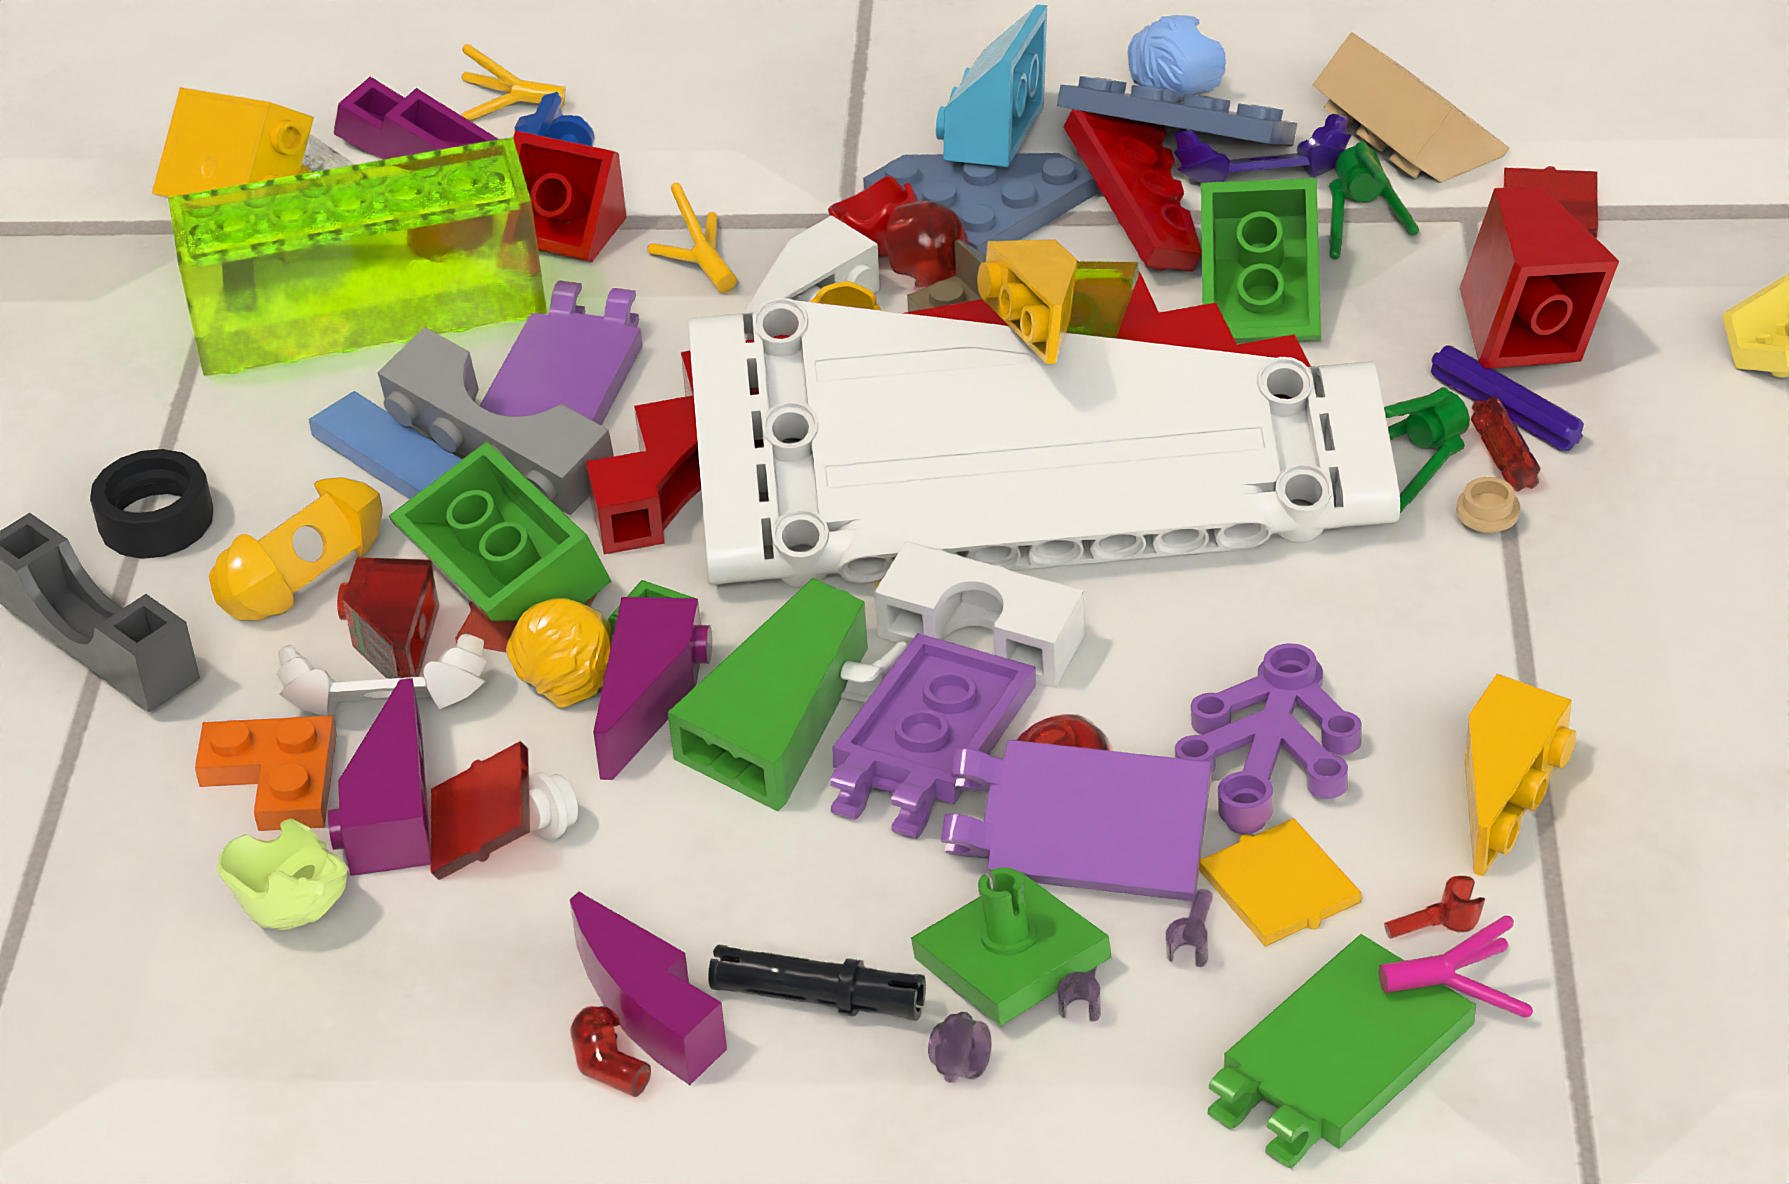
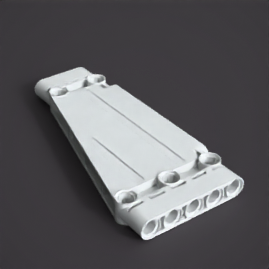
M782 297L765 301L755 312L688 318L710 585L781 578L785 583L793 587L802 588L812 578L822 581L827 574L839 573L841 578L853 583H879L905 541L933 549H940L947 553L990 565L1001 566L1008 570H1022L1241 550L1264 543L1273 533H1278L1282 538L1291 542L1304 543L1314 540L1322 534L1324 529L1395 523L1399 520V485L1374 361L1307 367L1303 362L1291 357L1274 358L1066 333L1056 364H1046L1010 326L796 301ZM745 334H754L755 342L746 343ZM779 335H789V336H790V337L784 338V339H776V338H773V337L779 336ZM759 387L758 395H750V388ZM1276 394H1284V395L1290 396V397H1292V398H1291V399H1280V398L1275 397V396H1273V395H1276ZM788 438L801 439L800 442L793 444L781 442ZM763 439L764 447L755 448L754 440ZM768 492L769 501L760 502L759 493ZM1300 499L1308 501L1312 505L1298 506L1291 501ZM800 544L813 547L805 552L790 550L793 546ZM773 545L774 558L765 559L764 546Z

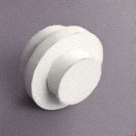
M539 772L526 777L523 782L522 792L518 797V809L522 821L527 828L536 831L543 839L551 840L562 836L566 827L573 825L578 816L577 800L571 785L560 774L549 776L546 773Z

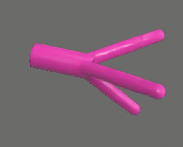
M1508 915L1502 916L1443 955L1379 965V981L1384 993L1444 984L1524 1018L1530 1017L1533 1013V1008L1530 1004L1455 973V970L1507 950V940L1497 937L1513 927L1514 921Z

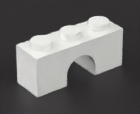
M905 541L874 592L878 637L894 642L903 641L909 645L917 633L945 640L950 633L963 627H986L994 631L995 655L1035 666L1036 683L1056 688L1085 636L1083 590Z

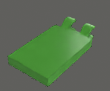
M1360 934L1225 1052L1224 1068L1209 1082V1089L1219 1095L1220 1098L1208 1108V1115L1229 1129H1233L1247 1117L1258 1103L1263 1099L1278 1108L1267 1121V1128L1278 1136L1266 1146L1265 1153L1288 1168L1296 1165L1310 1147L1321 1137L1340 1149L1474 1024L1476 1004L1444 984L1384 993L1379 981V965L1405 960Z

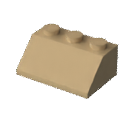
M1352 31L1313 83L1316 89L1329 98L1324 106L1331 114L1349 117L1348 126L1355 119L1362 125L1356 133L1381 152L1384 151L1387 145L1393 148L1395 151L1389 159L1414 178H1417L1420 172L1424 171L1439 182H1443L1502 158L1510 149V147L1410 71Z

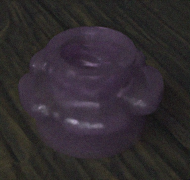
M963 1011L948 1015L943 1022L938 1023L934 1027L929 1038L928 1055L931 1063L936 1066L937 1071L943 1074L945 1081L955 1083L958 1077L977 1079L983 1074L988 1065L992 1048L989 1027L982 1021L973 1020L969 1013Z

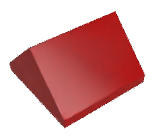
M515 130L489 239L593 262L627 218L619 153Z

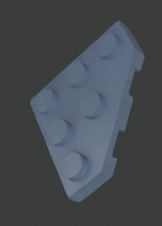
M1016 153L1009 167L943 160V154L903 155L863 178L864 190L886 176H892L903 189H905L904 184L909 183L917 196L919 204V230L954 251L955 241L961 240L984 254L987 253L988 241L1021 240L1098 194L1097 183L1089 170L1060 153Z

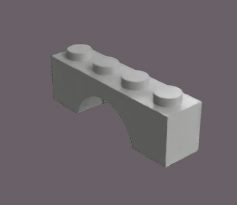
M425 326L377 372L385 398L383 401L384 407L397 422L405 426L412 424L430 434L445 450L450 452L458 450L466 456L487 441L552 503L569 515H572L590 496L586 461L614 456L609 430L562 403L547 411L522 417L498 415L479 406L475 402L479 388L470 352Z

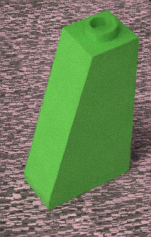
M812 578L668 711L674 760L778 812L786 805L841 701V693L845 690L848 681L840 677L844 663L846 661L861 663L868 649L865 602L847 591L839 590Z

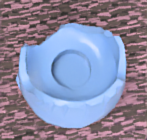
M1189 15L1161 16L1160 20L1152 22L1151 25L1145 26L1142 31L1136 33L1128 45V62L1133 83L1139 86L1178 91L1177 101L1183 100L1185 94L1197 95L1213 91L1214 87L1219 86L1225 73L1226 55L1224 49L1218 41L1207 38L1197 30L1196 26L1200 23L1196 17Z

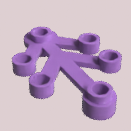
M1294 643L1277 645L1265 654L1264 661L1258 667L1257 677L1218 693H1204L1195 697L1191 702V725L1197 733L1202 735L1186 736L1175 745V758L1211 762L1213 773L1216 767V757L1252 743L1243 770L1226 776L1218 785L1219 816L1231 830L1237 833L1250 834L1257 832L1271 818L1273 814V787L1270 778L1282 745L1307 770V788L1314 796L1332 799L1344 794L1348 788V765L1343 758L1337 755L1350 754L1360 748L1362 723L1357 715L1344 711L1321 688L1323 685V668L1317 661L1314 652L1306 646ZM1267 700L1264 710L1231 723V713ZM1296 702L1321 724V744L1292 716Z

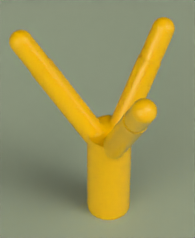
M465 44L462 47L465 55L497 77L494 78L466 71L462 74V80L508 93L463 112L462 116L471 121L518 101L540 104L543 95L554 92L559 93L562 99L561 108H563L566 95L565 86L520 80L473 46Z
M673 183L671 191L695 246L690 250L651 243L647 247L648 252L653 255L698 263L719 292L730 291L736 285L737 277L715 250L717 214L715 212L707 214L704 235L681 184Z

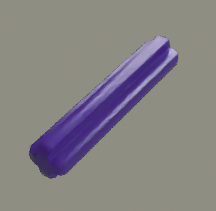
M1446 345L1439 353L1435 352L1431 359L1433 363L1431 373L1440 381L1562 451H1569L1575 443L1578 444L1581 441L1584 423L1575 415L1492 368L1484 369L1478 360L1454 346Z

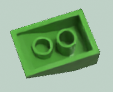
M1317 178L1201 183L1202 304L1217 303L1236 343H1248L1295 334L1298 341L1321 340Z

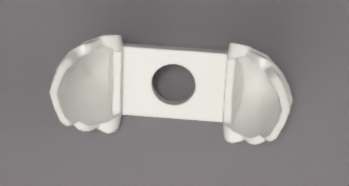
M465 633L459 637L457 647H450L445 650L438 662L430 661L425 665L423 677H408L413 678L416 698L432 697L437 707L442 709L469 697L486 682L479 677L487 660L482 658L484 640ZM287 645L278 652L281 668L278 670L277 676L284 686L279 695L299 709L323 716L332 715L342 702L387 700L398 681L408 679L393 678L337 682L330 677L327 671L313 668L310 662L302 654L296 652L292 645Z

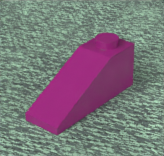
M621 597L593 730L600 780H613L666 723L669 719L668 711L696 686L700 664H710L712 656L711 625H701L697 598Z
M413 678L398 681L338 780L339 808L328 810V826L332 849H345L351 876L432 864L422 724Z

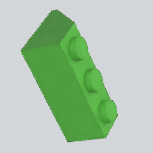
M487 441L389 515L391 522L491 621L519 620L522 614L531 606L553 598H568L584 604L612 582L588 535Z

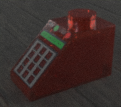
M357 557L349 582L341 583L337 597L338 616L340 620H347L352 646L386 679L419 677L440 607L431 560Z

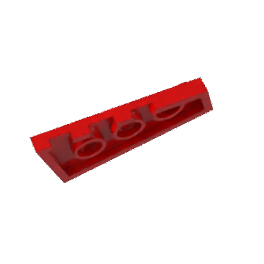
M1072 109L1063 128L1097 183L1098 189L1103 193L1112 208L1119 224L1123 227L1137 250L1139 258L1145 265L1158 270L1171 268L1193 271L1202 255V250L1191 213L1180 205V201L1185 193L1181 181L1173 179L1171 169L1175 163L1172 149L1163 147L1162 144L1167 134L1165 126Z

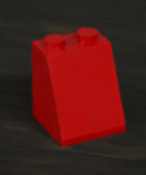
M1543 186L1494 188L1459 288L1478 362L1484 369L1581 362L1619 260Z

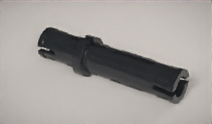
M718 944L713 950L714 957H719L720 960L710 959L708 982L711 990L743 992L837 1007L839 1015L852 1017L856 1016L859 1011L893 1015L914 1021L919 1020L922 1014L921 1008L916 1007V1004L924 1006L926 978L924 975L866 968L863 960L848 958L843 964L743 950Z

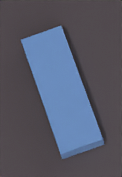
M356 391L351 392L309 418L312 436L408 499L414 497L462 460L414 428L400 424L387 411Z

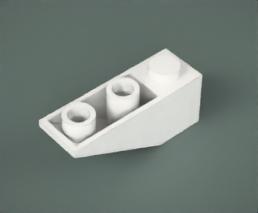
M831 215L788 240L743 313L755 312L762 303L777 297L810 302L824 286L845 281L858 284L871 290L873 293L879 291L877 243ZM745 334V341L754 339V334Z

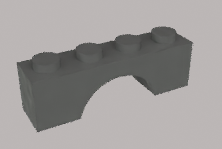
M31 513L26 514L0 530V604L148 712H151L200 679L185 620L147 594H144L124 608L116 604L102 592L87 574L72 549L69 540Z

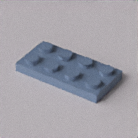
M1080 76L1078 86L1060 84L1058 107L1267 144L1294 145L1298 123L1283 121L1282 109L1238 103L1237 112L1229 111L1230 100L1185 94L1184 102L1180 103L1177 102L1178 91L1132 85L1131 94L1125 93L1127 82L1098 77Z

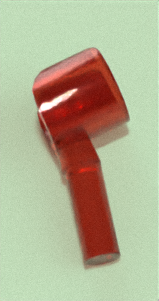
M1457 875L1451 877L1446 882L1441 902L1429 905L1426 909L1384 922V928L1389 939L1439 924H1443V926L1452 931L1468 932L1477 925L1485 898L1478 897L1469 900L1475 881L1472 877Z

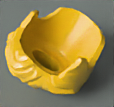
M568 598L549 599L531 606L522 614L508 640L506 647L507 657L520 680L531 683L536 687L539 694H543L546 698L550 699L557 707H568L592 697L603 686L612 645L611 625L609 621L604 619V615L600 611Z

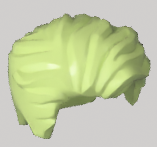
M292 818L280 823L282 833L278 838L264 841L244 834L231 840L223 848L218 858L217 871L250 919L262 928L281 931L303 926L308 922H315L329 910L345 889L347 865L340 857L326 849L327 843L320 841L316 833L310 830V827Z

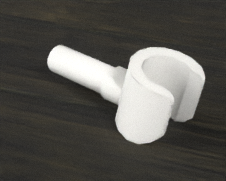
M903 641L898 642L871 665L846 661L841 669L840 677L848 681L845 690L841 693V699L866 703L908 647V644Z

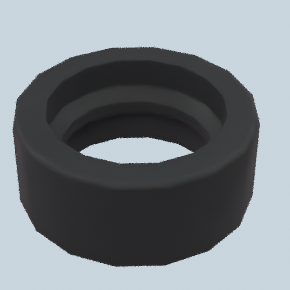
M156 449L139 451L121 457L104 468L92 483L90 501L98 532L105 545L121 555L143 559L173 554L186 549L202 538L212 523L213 503L206 474L197 460L183 452ZM170 494L181 496L171 505L155 511L134 513L123 510L135 501L153 495Z

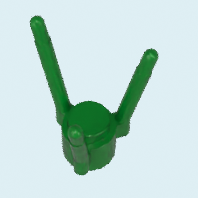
M1359 142L1356 146L1342 152L1335 166L1338 178L1329 184V190L1332 195L1329 240L1330 258L1337 260L1341 255L1344 203L1347 197L1359 202H1369L1379 195L1383 196L1409 234H1418V225L1393 190L1389 178L1384 173L1377 153L1372 148H1369L1365 142Z
M1441 387L1429 395L1384 407L1386 418L1409 414L1404 420L1388 426L1390 440L1407 433L1409 439L1416 446L1438 449L1400 493V513L1413 501L1448 458L1465 447L1460 435L1465 433L1469 427V412L1463 400L1446 387Z

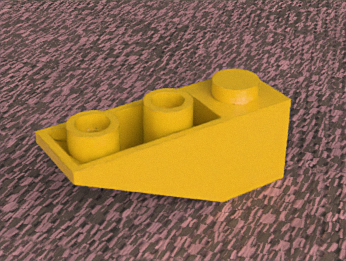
M1056 239L988 241L986 262L981 263L978 269L977 283L980 296L1046 364H1056L1071 319L1077 259Z
M1500 674L1495 675L1469 713L1466 740L1465 774L1473 872L1482 877L1498 853L1507 855L1511 851L1520 831L1523 814L1527 809L1536 811L1539 808L1548 787L1549 774L1554 767L1562 769L1566 766L1576 742V731L1569 728L1571 699Z

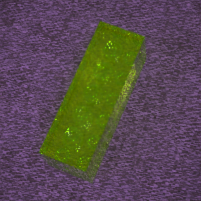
M513 137L168 197L178 266L203 376L220 373L232 374L247 368L275 363H292L307 357L335 352L347 353L358 348L390 342H407L424 326L437 334L450 331L462 332L477 326L504 321H521L528 318L531 312L547 314L532 204Z

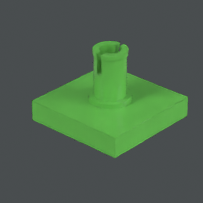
M1005 867L990 870L993 889H991L990 878L983 874L978 881L980 897L911 937L914 958L1000 1026L1112 957L1109 936L1022 872Z

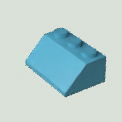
M1035 5L988 45L971 68L965 69L959 87H953L949 102L945 107L941 106L937 114L936 138L944 140L943 160L1009 167L1044 108L1047 5Z

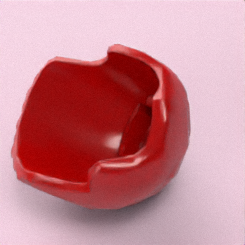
M886 176L858 194L832 204L828 208L830 216L832 215L877 243L878 258L892 256L912 241L918 228L920 210L917 196L911 185L905 183V189H903L892 176Z

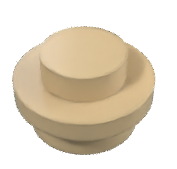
M1480 477L1466 485L1465 490L1458 497L1456 512L1459 520L1467 527L1480 533L1491 534L1506 530L1518 521L1520 502L1515 496L1513 487L1508 482L1495 477Z

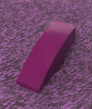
M370 76L338 103L334 135L390 163L419 172L445 177L473 178L504 147L502 140L418 88L414 89L408 96L403 97Z
M578 891L569 899L576 945L587 977L601 1002L631 1040L656 1063L690 1086L727 1050L721 1001L689 983L685 952Z

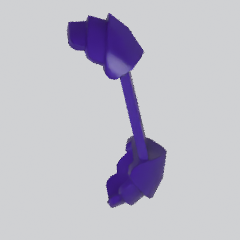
M1340 114L1329 115L1323 127L1317 128L1309 140H1304L1298 144L1297 153L1229 160L1225 154L1213 150L1207 143L1200 142L1193 131L1181 129L1174 134L1178 146L1174 153L1182 164L1177 170L1199 183L1224 182L1228 173L1292 166H1303L1312 178H1315L1334 169L1338 157L1346 150L1352 136L1347 133L1349 117Z

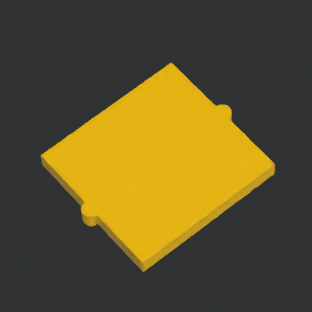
M1295 818L1254 836L1243 834L1240 836L1238 843L1200 859L1199 871L1264 946L1306 927L1313 930L1318 929L1320 921L1361 903L1362 892Z

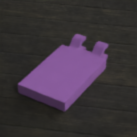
M559 280L552 292L548 315L531 312L480 406L498 415L522 417L547 411L562 403L602 425L643 346L641 329L637 327L639 314L630 313L632 303L636 298V291L612 288L607 297L604 317L585 314V306L576 305L577 297L582 290V284Z
M917 633L832 747L833 768L836 769L830 778V786L841 790L831 805V812L851 819L859 818L866 807L871 788L875 787L893 793L891 805L901 807L898 817L892 823V831L918 838L928 823L934 801L939 799L955 804L964 791L956 789L957 778L951 776L955 749H972L990 754L1036 687V667Z
M1007 740L1004 759L977 750L955 749L951 776L957 778L956 789L989 793L984 821L967 815L945 814L941 842L946 843L945 852L947 854L989 858L987 871L990 878H992L990 870L1005 867L1022 872L1039 884L1195 902L1212 776L1211 762Z

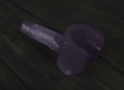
M1198 890L1188 918L1177 919L1168 926L1165 936L1166 957L1168 961L1173 962L1174 953L1180 946L1192 945L1196 947V966L1202 967L1208 962V932L1204 923L1213 900V894L1209 890Z
M1097 967L1087 973L1069 974L1060 981L1057 988L1060 1017L1066 1018V1008L1072 1001L1086 1000L1089 1002V1021L1095 1022L1099 1020L1101 1016L1100 985L1095 979Z

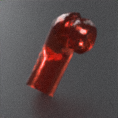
M605 1006L583 1008L575 1016L570 1028L578 1070L586 1077L632 1097H638L645 1090L649 1082L651 1066L649 1063L617 1049V1033H615L614 1027L620 1025V1021L613 1010Z

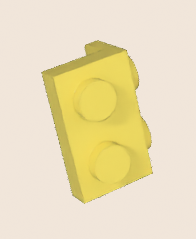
M1788 273L1724 312L1723 322L1736 369L1771 372V375L1774 377H1789Z

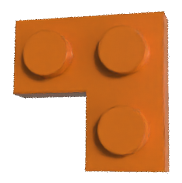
M333 715L203 722L195 764L199 787L258 784L254 806V816L258 831L281 830L280 823L291 818L310 828H325L337 737Z

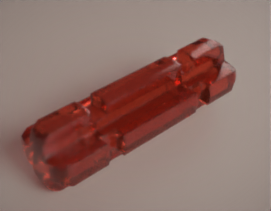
M1494 396L1486 401L1481 399L1475 401L1472 405L1474 413L1471 416V422L1482 436L1483 443L1499 470L1502 471L1501 474L1505 481L1517 492L1525 487L1531 489L1536 487L1539 483L1537 475L1541 467L1534 455L1529 451L1530 448L1513 419L1508 416L1509 412L1503 402Z

